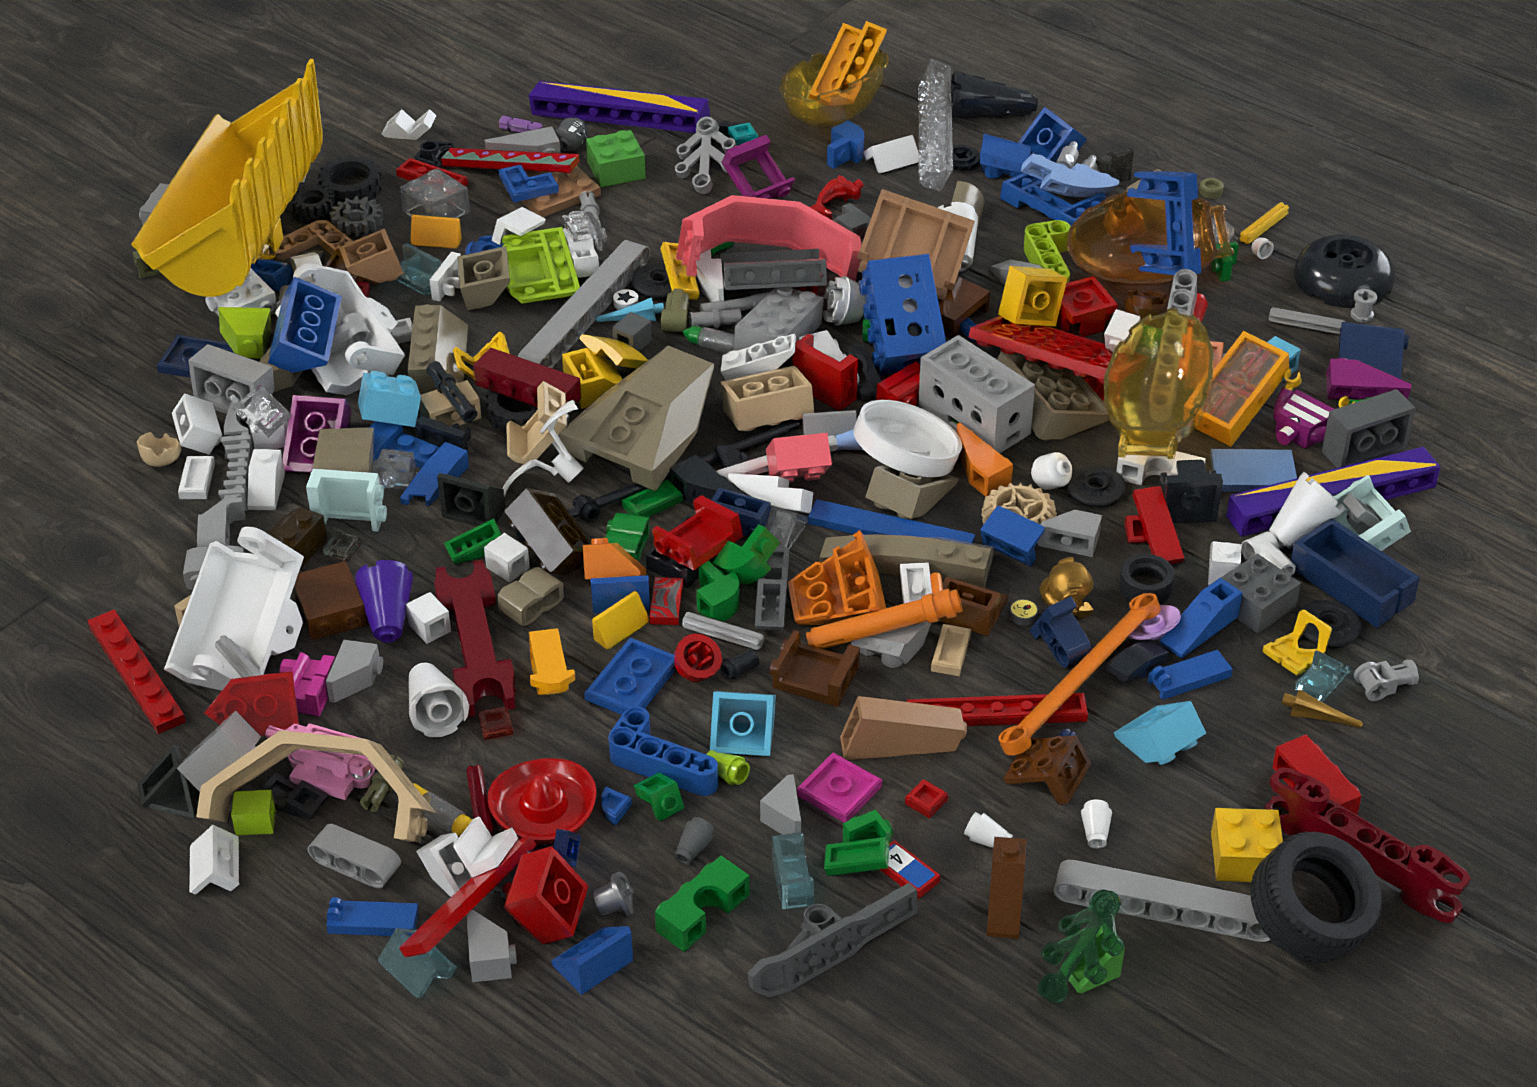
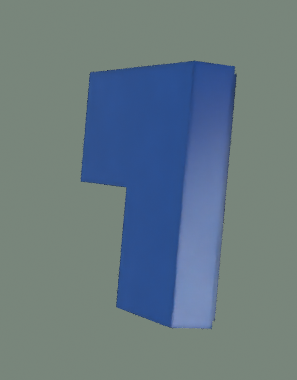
M522 165L499 170V177L513 202L559 192V185L552 173L528 177Z

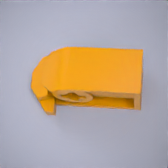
M558 628L529 632L530 660L533 675H530L531 686L536 687L538 695H549L567 691L569 684L575 681L574 669H566Z

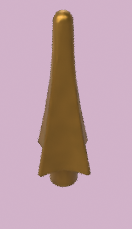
M1300 689L1297 696L1287 693L1283 696L1281 704L1292 708L1290 716L1331 721L1357 728L1363 726L1360 720L1324 704Z

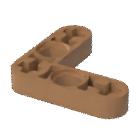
M318 220L283 236L281 246L277 249L273 259L278 261L285 260L318 244L333 255L337 248L353 241L330 222ZM269 246V253L274 256V252Z

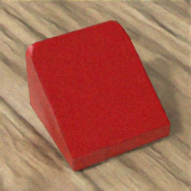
M1139 515L1126 516L1124 526L1128 543H1148Z

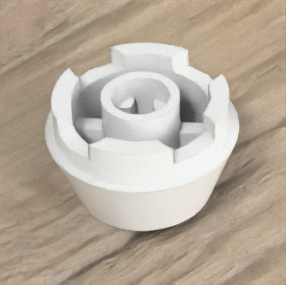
M846 276L841 278L835 277V281L830 280L824 294V299H828V311H823L825 321L832 322L835 326L858 322L863 315V305L866 304L865 296L860 295L859 284Z

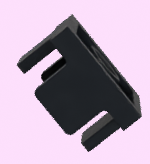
M1201 459L1178 460L1176 462L1178 475L1167 476V472H1161L1159 486H1161L1173 524L1217 522L1223 486L1221 473L1217 474L1216 470H1212L1208 474L1204 460Z

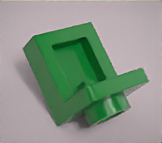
M1237 242L1214 244L1211 268L1214 273L1216 272L1221 282L1230 281L1232 265L1236 264L1239 248Z
M876 809L859 817H853L843 823V842L887 837L889 844L891 843V837L893 836L892 826L887 819L883 820Z

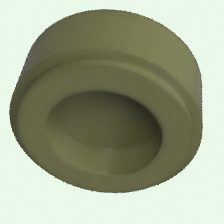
M1215 178L1204 179L1200 183L1199 193L1205 198H1219L1223 195L1224 184Z

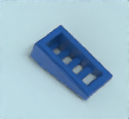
M260 258L257 259L255 264H251V269L272 290L279 292L281 287L289 286L293 279L294 272L290 264Z

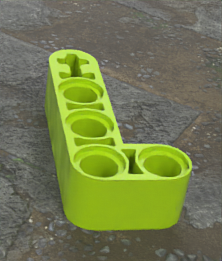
M1055 220L1026 226L1023 249L1029 262L1040 265L1044 269L1054 270L1067 277V283H1069L1070 271L1060 253L1065 252L1069 247L1070 225L1065 221Z

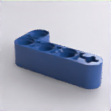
M642 707L627 709L609 733L610 761L617 767L646 777H651L660 772L676 781L678 788L700 796H709L717 791L718 764L715 758L651 736L650 717L646 709Z

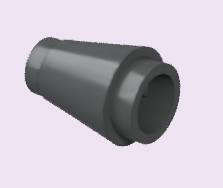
M694 817L691 821L686 822L674 854L675 859L684 865H690L713 840V826L708 821L699 817Z

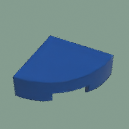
M605 787L601 795L602 812L608 821L617 825L632 806V798Z

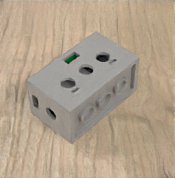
M959 335L921 357L920 408L939 417L955 431L957 430V424L959 422L962 423L984 442L991 445L998 453L1003 452L1031 434L1035 384Z

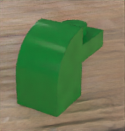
M758 524L742 547L727 541L712 564L721 569L725 576L735 572L740 584H750L758 581V579L764 577L771 570V567L766 562L781 542L766 527Z
M709 560L699 566V584L702 588L696 590L697 611L702 616L724 622L731 618L739 608L738 576L735 572L725 576L722 570L716 568Z

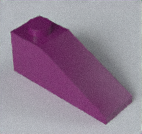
M1346 358L1330 359L1326 372L1327 399L1340 400L1342 397L1347 396L1348 399L1360 400L1396 389L1408 399L1411 391L1410 383L1358 360Z

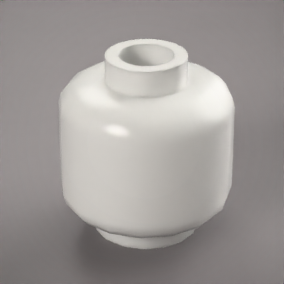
M1054 452L1038 457L1033 463L1031 475L1033 481L1040 488L1051 490L1063 487L1069 483L1072 476V465L1064 454Z

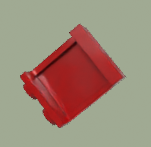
M807 334L795 342L793 366H796L812 385L814 398L838 411H842L857 399L858 358L849 354L840 362L814 348V336L811 334Z
M702 495L693 500L695 515L669 532L658 526L652 529L653 543L656 550L660 554H664L692 570H695L720 553L727 541L735 543L743 537L739 514Z

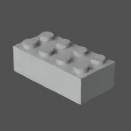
M792 287L774 288L735 326L733 351L745 349L757 343L761 344L775 340L780 336L795 334L796 341H798V337L812 334L822 323L824 297L817 296L810 291L792 289Z

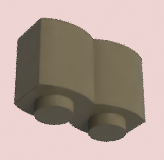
M533 568L525 572L519 581L512 582L500 590L498 594L499 610L520 625H528L535 621L542 612L552 609L564 598L563 583L542 568Z

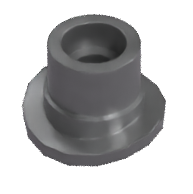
M614 873L611 875V882L594 890L596 906L602 915L623 910L627 916L632 915L633 889L623 873Z

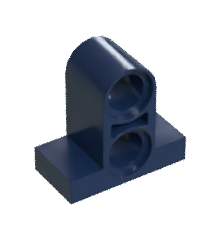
M1071 596L1047 607L1029 630L1035 640L1041 637L1044 639L1057 662L1065 668L1081 661L1092 650L1089 639L1072 614L1077 605Z

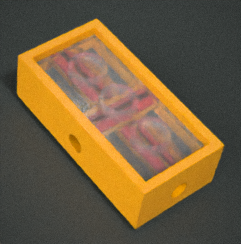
M1243 331L1185 405L1186 424L1232 447L1284 379V373L1289 369V353Z

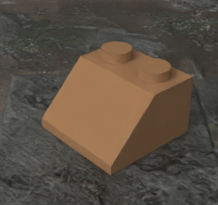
M385 228L339 247L349 273L378 283L393 281L404 274Z

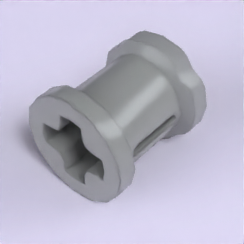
M1368 289L1357 290L1354 294L1356 303L1355 308L1351 310V317L1357 322L1366 323L1373 319L1372 307L1377 301V295Z

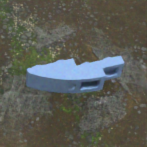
M1032 154L1023 162L1021 172L1042 180L1041 189L1064 196L1092 197L1101 192L1106 195L1119 185V180L1112 178L1109 174L1095 171L1087 165L1077 163L1069 169L1064 164L1052 162L1042 155Z

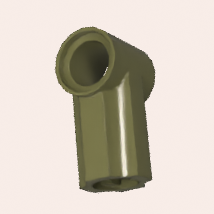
M674 289L671 293H668L666 307L662 309L661 331L683 332L688 328L689 294H686L683 289Z

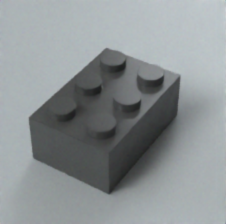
M1396 389L1329 411L1322 453L1336 468L1407 449L1416 408Z

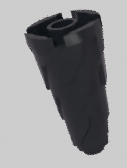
M954 71V74H952L948 91V99H950L952 105H947L948 117L1031 115L1032 111L1036 112L1038 98H1034V94L1028 90L1009 87L1004 83L985 80L984 77L969 75L960 71Z

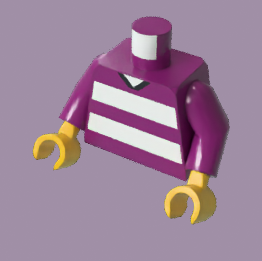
M1289 368L1284 373L1286 386L1281 388L1274 404L1273 419L1276 422V438L1282 445H1288L1292 441L1303 448H1308L1315 443L1324 442L1329 411L1335 409L1299 390L1292 392L1293 388L1301 384V375L1298 372L1297 377L1290 380L1291 369ZM1344 396L1339 400L1338 405L1340 408L1349 404L1348 397Z

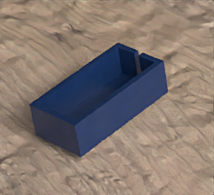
M1334 519L1326 521L1296 541L1293 546L1291 561L1296 565L1295 572L1340 603L1351 608L1357 615L1376 628L1394 617L1395 612L1398 614L1415 601L1420 577Z

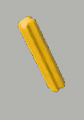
M1283 202L1278 203L1240 233V241L1250 244L1288 214L1289 206L1284 205Z

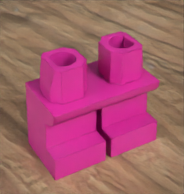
M300 652L297 660L283 659L280 665V673L293 671L298 713L320 717L328 700L326 680L334 664L335 656L323 655L321 661L311 660L307 654Z

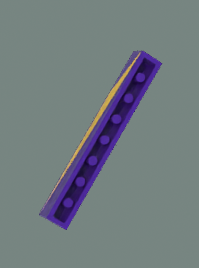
M539 81L528 95L532 115L565 119L578 118L583 121L696 133V125L701 118L710 117L708 99L546 81Z
M1424 447L1312 474L1306 480L1309 481L1313 478L1332 496H1336L1350 487L1355 481L1369 475L1374 488L1387 500L1436 487L1441 466ZM1298 478L1229 495L1226 517L1239 535L1243 537L1269 530Z

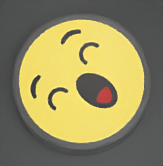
M1028 599L1015 600L1010 605L1009 618L1013 623L1020 626L1032 625L1038 618V606Z

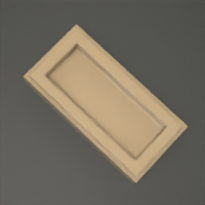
M943 624L932 660L931 671L960 676L971 637V629Z

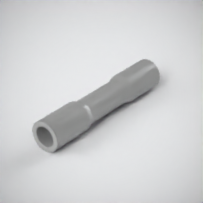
M770 292L728 301L720 300L700 304V311L708 312L714 308H717L718 311L738 308L740 311L753 309Z

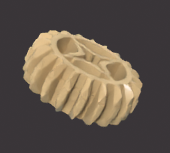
M1021 482L1018 486L1009 483L1008 487L999 485L998 490H991L990 495L986 496L981 513L983 524L997 506L1006 508L1038 524L1057 515L1054 501L1050 499L1048 493H1043L1042 488L1033 489L1032 484L1022 486Z

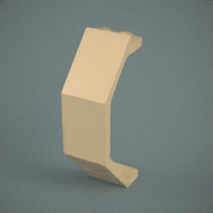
M280 730L205 782L200 788L196 817L227 822L230 800L233 793L297 750L307 749L365 755L398 795L399 803L394 834L395 839L421 843V836L426 835L428 824L427 818L424 817V812L436 813L383 746L362 738Z

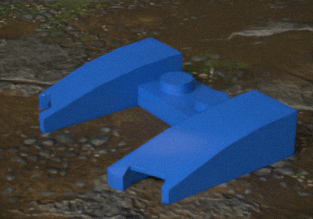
M1135 172L1134 176L1141 178L1137 189H1128L1127 197L1165 200L1167 245H1130L1131 252L1140 251L1146 263L1144 266L1139 267V271L1175 275L1182 269H1189L1196 274L1201 273L1200 248L1194 247L1192 200L1198 198L1197 173Z
M1026 173L1003 181L1000 199L1016 208L1027 204L1030 208L1044 213L1050 219L1067 222L1070 225V238L1084 233L1103 218V214L1109 205H1102L1106 198V195L1102 192L1072 205L1041 189L1042 180Z
M375 421L369 427H374L373 469L387 456L420 468V471L401 495V504L409 505L410 500L414 496L426 497V506H430L439 497L437 480L439 473L459 477L469 468L467 450L447 442L441 447L435 446L403 433L402 425Z

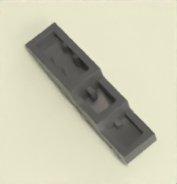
M788 547L776 548L766 562L771 567V570L764 577L758 579L755 629L784 630L790 548Z

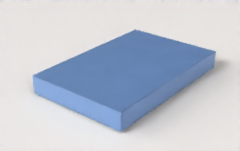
M1211 449L1210 451L1212 470H1216L1217 474H1222V492H1244L1297 478L1292 450Z

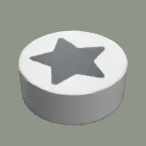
M620 290L613 296V304L617 310L638 303V294L632 290Z

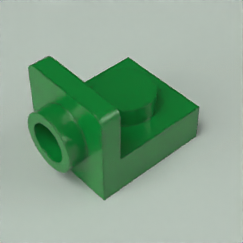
M660 772L633 785L636 795L651 804L655 818L659 821L684 809L677 782Z

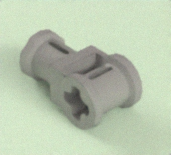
M1411 659L1404 660L1402 664L1390 666L1387 661L1379 663L1366 662L1355 670L1354 679L1357 683L1363 685L1366 690L1365 695L1370 701H1378L1387 695L1396 693L1397 686L1417 684L1419 674L1416 664Z

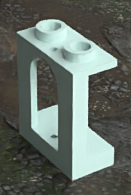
M1369 475L1355 481L1350 487L1333 496L1339 502L1336 507L1342 504L1346 508L1334 520L1380 551L1411 532L1406 516L1400 510L1395 511L1374 488ZM1350 493L1373 509L1382 520L1361 535L1347 521V512L1350 509L1343 500Z

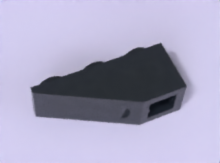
M696 454L670 468V482L683 494V499L688 503L694 504L693 500L701 495L711 500L719 488L744 494L742 490H738L726 477L717 473L709 463L704 462Z

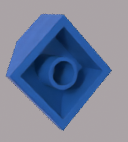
M1044 107L1018 143L1031 146L1032 154L1042 155L1056 163L1065 146H1069L1074 141L1075 144H1078L1077 150L1079 151L1087 138Z

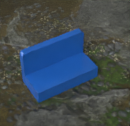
M997 506L980 529L983 545L993 546L996 551L1031 567L1036 560L1034 546L1045 532L1044 526L1006 508Z

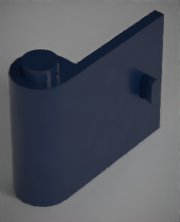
M1342 322L1338 347H1340L1339 358L1358 360L1401 379L1403 349L1407 350L1409 334H1404L1405 330L1401 328Z

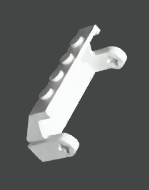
M310 263L299 266L295 270L293 278L295 276L342 296L336 326L341 324V320L346 315L360 313L371 333V339L368 343L359 341L331 353L327 365L312 368L318 382L321 383L325 391L349 395L360 390L363 373L370 374L371 371H379L385 373L386 376H389V374L393 375L405 354L391 335L398 323L389 310L372 298L365 297L348 271ZM281 305L278 307V309H277L276 312H275V314L277 315V317L279 316V312H280V307H281Z
M243 527L237 540L242 547L253 554L234 552L217 541L210 543L164 668L167 672L187 683L222 691L231 679L242 678L215 647V642L220 640V636L226 635L262 675L271 655L288 651L296 645L303 621L297 604L290 600V596L304 556L264 531L254 527Z

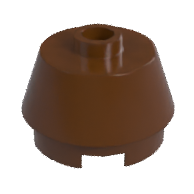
M1137 289L1128 290L1127 299H1124L1125 312L1140 316L1141 323L1161 328L1165 322L1169 303L1168 294L1153 290L1137 294Z

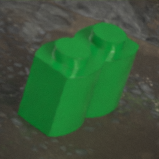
M617 512L613 520H609L607 524L606 538H608V543H618L633 558L640 562L643 549L650 534L649 517Z

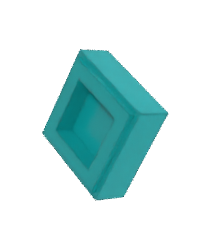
M751 123L728 127V135L735 140L737 146L758 138V134Z

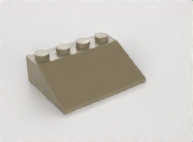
M1000 352L997 359L999 362L1035 384L1031 429L1038 438L1042 440L1064 439L1114 418L1115 414L1081 376L1072 373L1073 370L1068 368L1055 369L1049 367L1048 362L1042 360L1038 362L1029 361L1024 358L1023 354L1016 352L1015 354Z

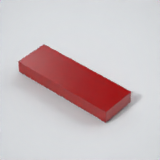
M412 158L406 160L396 169L397 177L456 196L468 185V177Z
M1161 486L1134 490L1132 495L1151 554L1164 558L1170 564L1182 563L1184 555Z

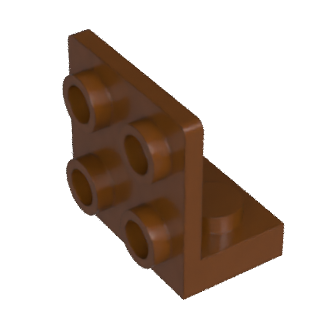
M1077 735L1040 739L1032 738L1030 748L1018 754L1003 778L1005 783L1016 784L1045 781L1058 804H1069L1092 764Z

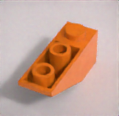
M959 422L956 430L962 442V450L959 455L969 484L985 497L990 495L991 490H998L999 485L1008 487L1009 483H1012L1013 464L994 450L991 445L975 435L972 430H969Z

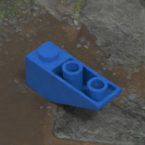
M1220 577L1199 593L1183 612L1179 623L1161 638L1160 644L1180 658H1183L1239 617L1243 592Z

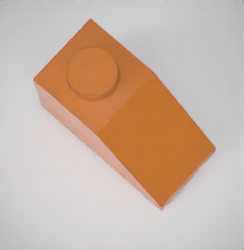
M608 538L591 539V544L583 545L585 579L647 575L646 568L618 543H608Z

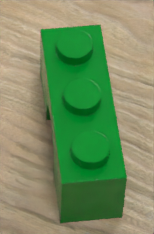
M723 856L718 857L714 862L705 865L694 879L684 883L679 891L668 901H663L655 911L656 932L685 952L706 934V913L701 908L715 906L729 914L750 896L749 875Z

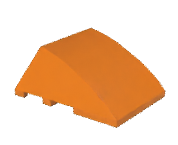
M861 530L853 535L855 539L842 549L839 545L832 550L833 555L824 562L813 563L788 581L794 620L797 624H830L886 608L879 572Z

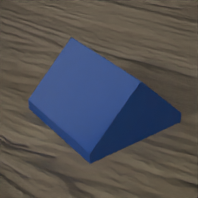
M648 575L591 578L593 613H602L634 591L638 592L645 610H650Z
M629 926L602 927L551 960V963L582 995L633 961L631 930Z

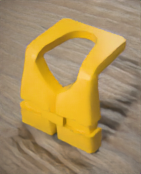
M498 332L474 358L458 347H455L453 353L457 368L475 380L474 371L467 367L462 360L474 365L490 347L510 354L505 335L502 332Z
M1301 610L1293 632L1276 639L1275 642L1264 645L1263 653L1277 663L1282 662L1281 665L1298 676L1324 655L1332 628L1306 610ZM1308 623L1314 624L1319 630L1317 649H1302L1298 647V639L1304 633Z

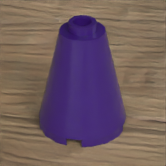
M394 560L376 561V566L368 568L367 564L362 566L356 573L355 583L363 601L373 636L383 643H391L398 639L403 632L407 612L406 604L409 603L413 573L407 570V565Z

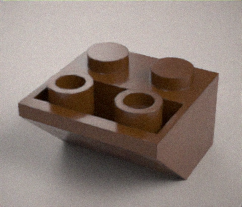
M946 577L942 584L943 590L950 589L952 591L957 589L963 612L956 613V617L949 619L946 616L941 617L940 622L969 628L972 632L989 636L1008 602L1009 596Z

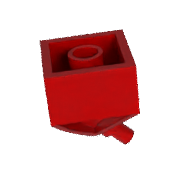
M552 846L521 855L513 882L506 883L502 888L503 893L506 895L504 908L533 938L541 944L550 943L574 936L589 886Z

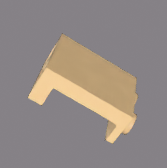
M544 381L537 388L538 410L524 426H520L513 421H509L506 425L507 455L516 463L524 465L530 460H537L554 441L548 429L543 434L540 431L547 420L566 404L564 392ZM566 414L560 416L556 421L554 431L557 435L567 426Z

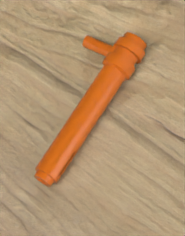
M935 572L930 575L932 593L923 595L919 600L811 628V632L806 633L807 642L810 646L825 649L926 621L934 623L940 621V618L945 616L947 619L956 617V613L963 612L960 596L957 589L952 591L950 589L943 590L941 574Z

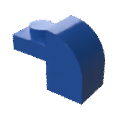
M847 120L831 129V144L827 145V165L834 169L849 160L859 163L864 156V131L855 123Z

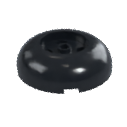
M1337 234L1319 238L1301 251L1295 263L1294 278L1304 293L1310 297L1316 295L1325 299L1324 304L1342 308H1355L1354 294L1357 290L1368 289L1375 292L1377 295L1376 303L1381 302L1383 296L1387 293H1391L1394 286L1395 271L1387 253L1375 243L1354 235Z

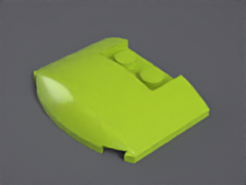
M562 227L530 231L522 236L517 234L504 235L502 243L505 244L502 247L506 246L510 273V282L506 289L519 302L523 304L573 296L580 288Z

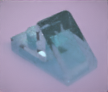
M1316 650L1312 666L1296 682L1295 691L1298 692L1300 689L1323 702L1346 677L1351 667Z

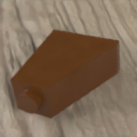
M994 836L986 936L1019 939L1027 839Z

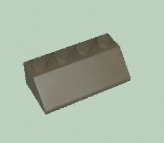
M426 304L415 306L408 376L416 381L420 394L437 390L435 382L426 373L427 366L434 361L440 362L444 370L455 378L456 384L464 381L465 373L457 368L453 349L458 347L465 353L467 352L469 327L467 323L441 305Z

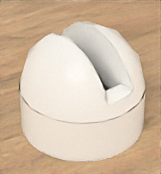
M1257 238L1252 243L1251 248L1257 257L1266 259L1272 254L1274 245L1266 238Z

